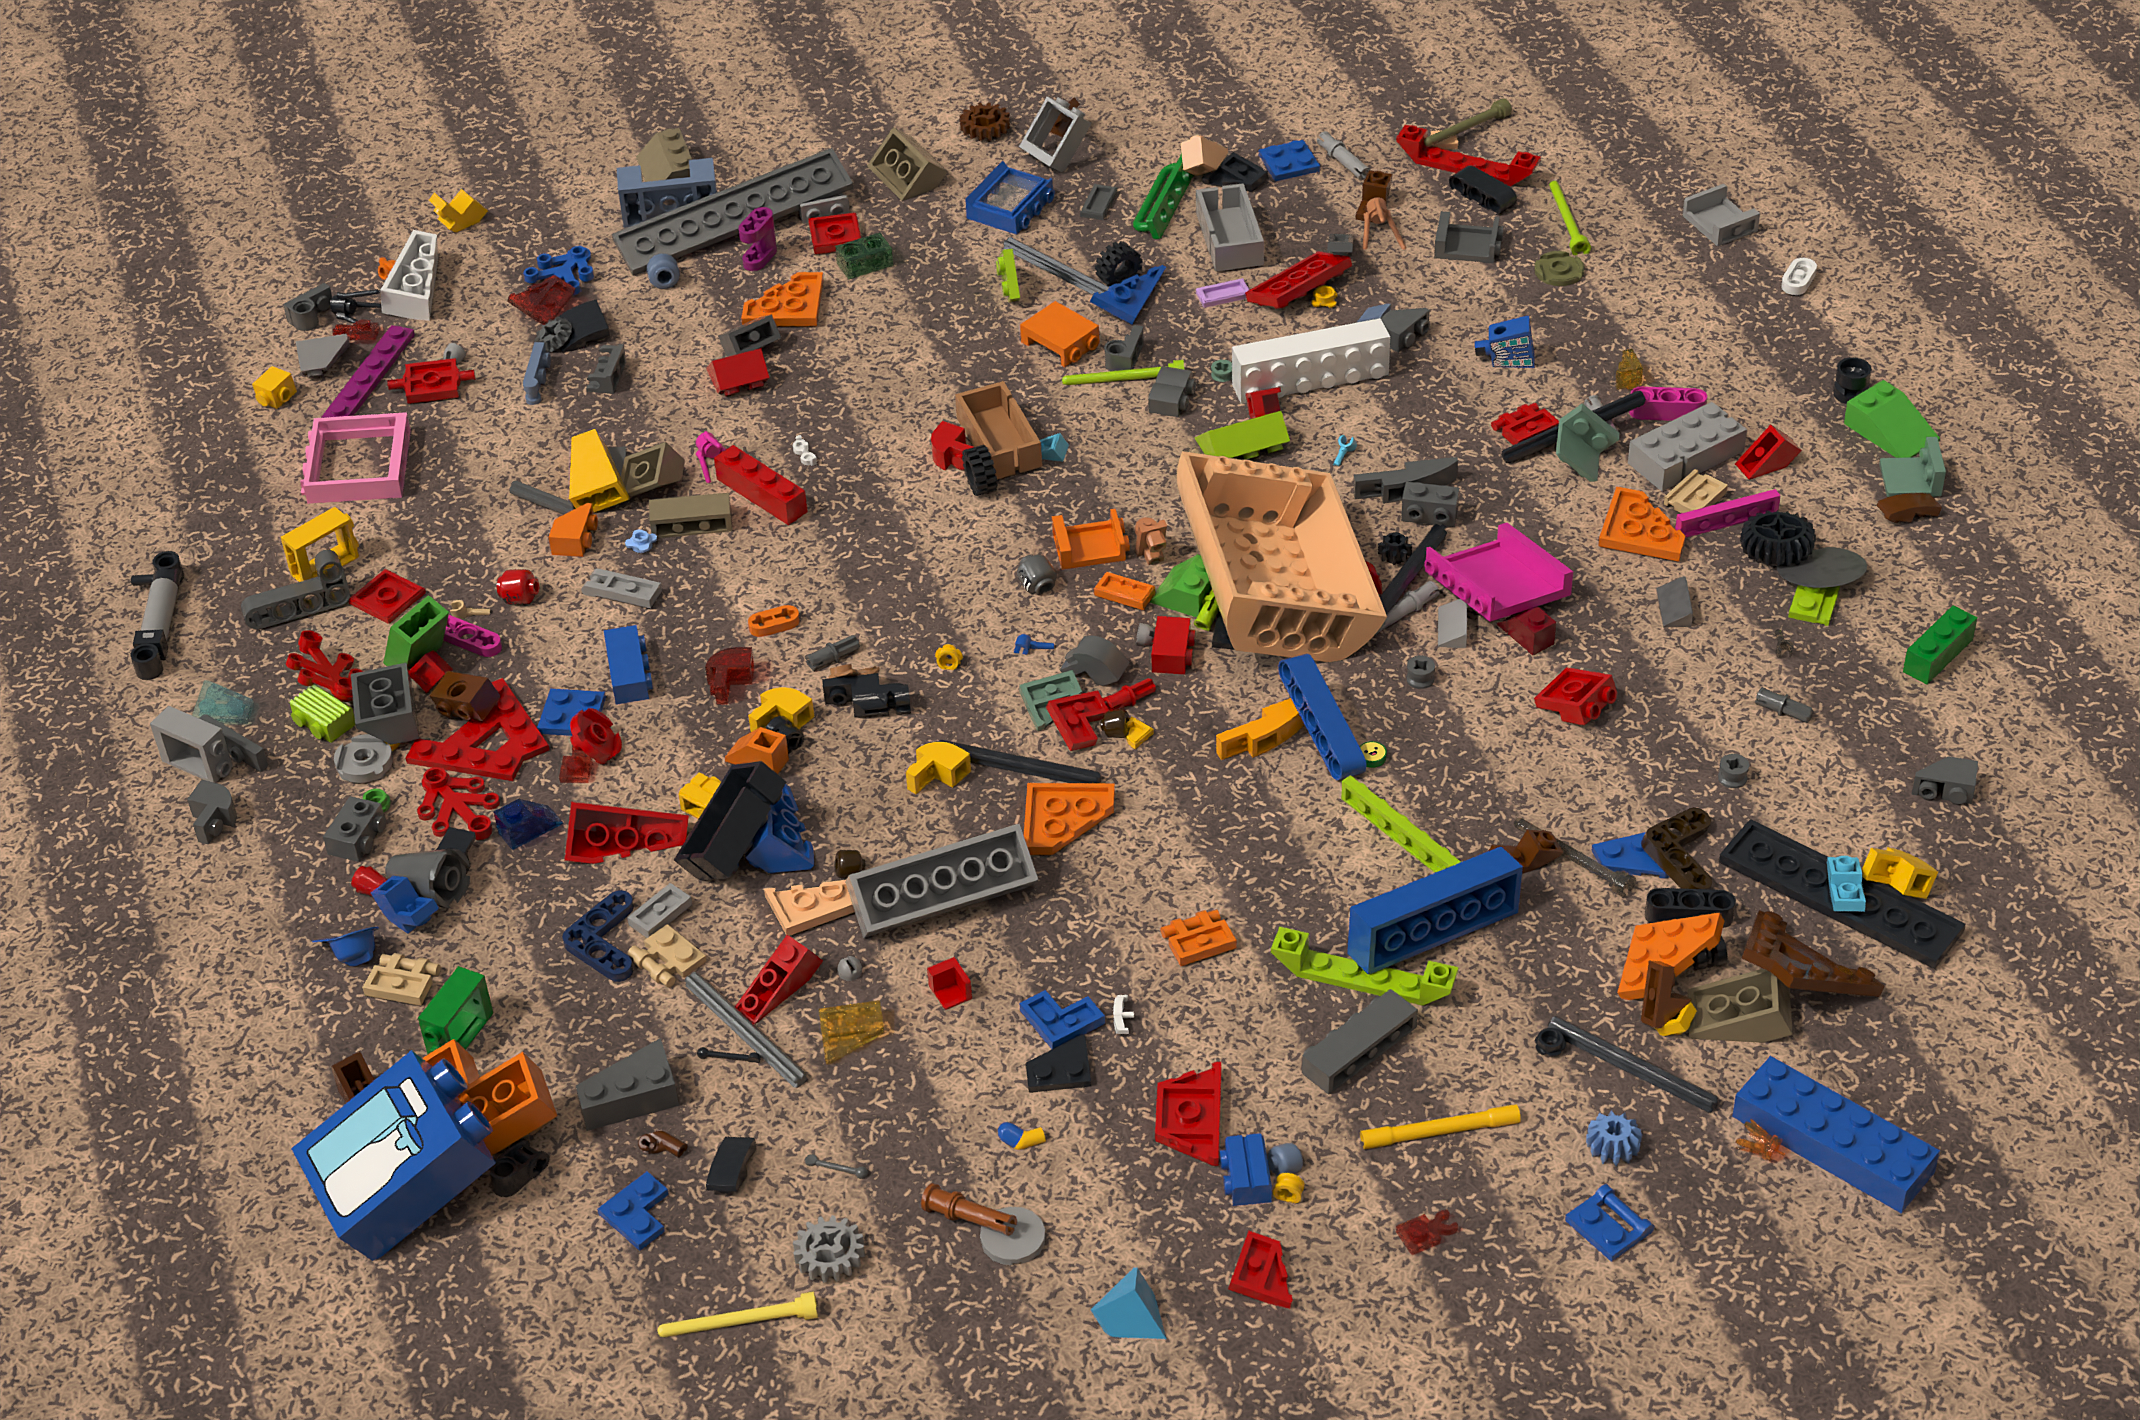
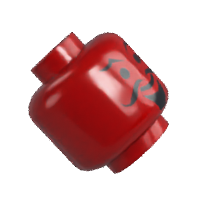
M527 569L506 570L497 580L498 596L506 604H530L534 600L535 595L539 593V581Z

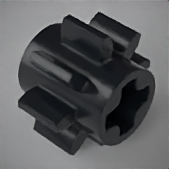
M1392 532L1386 536L1384 535L1383 542L1378 543V554L1382 555V562L1387 561L1393 565L1401 562L1405 563L1407 556L1412 554V544H1408V537L1398 532Z

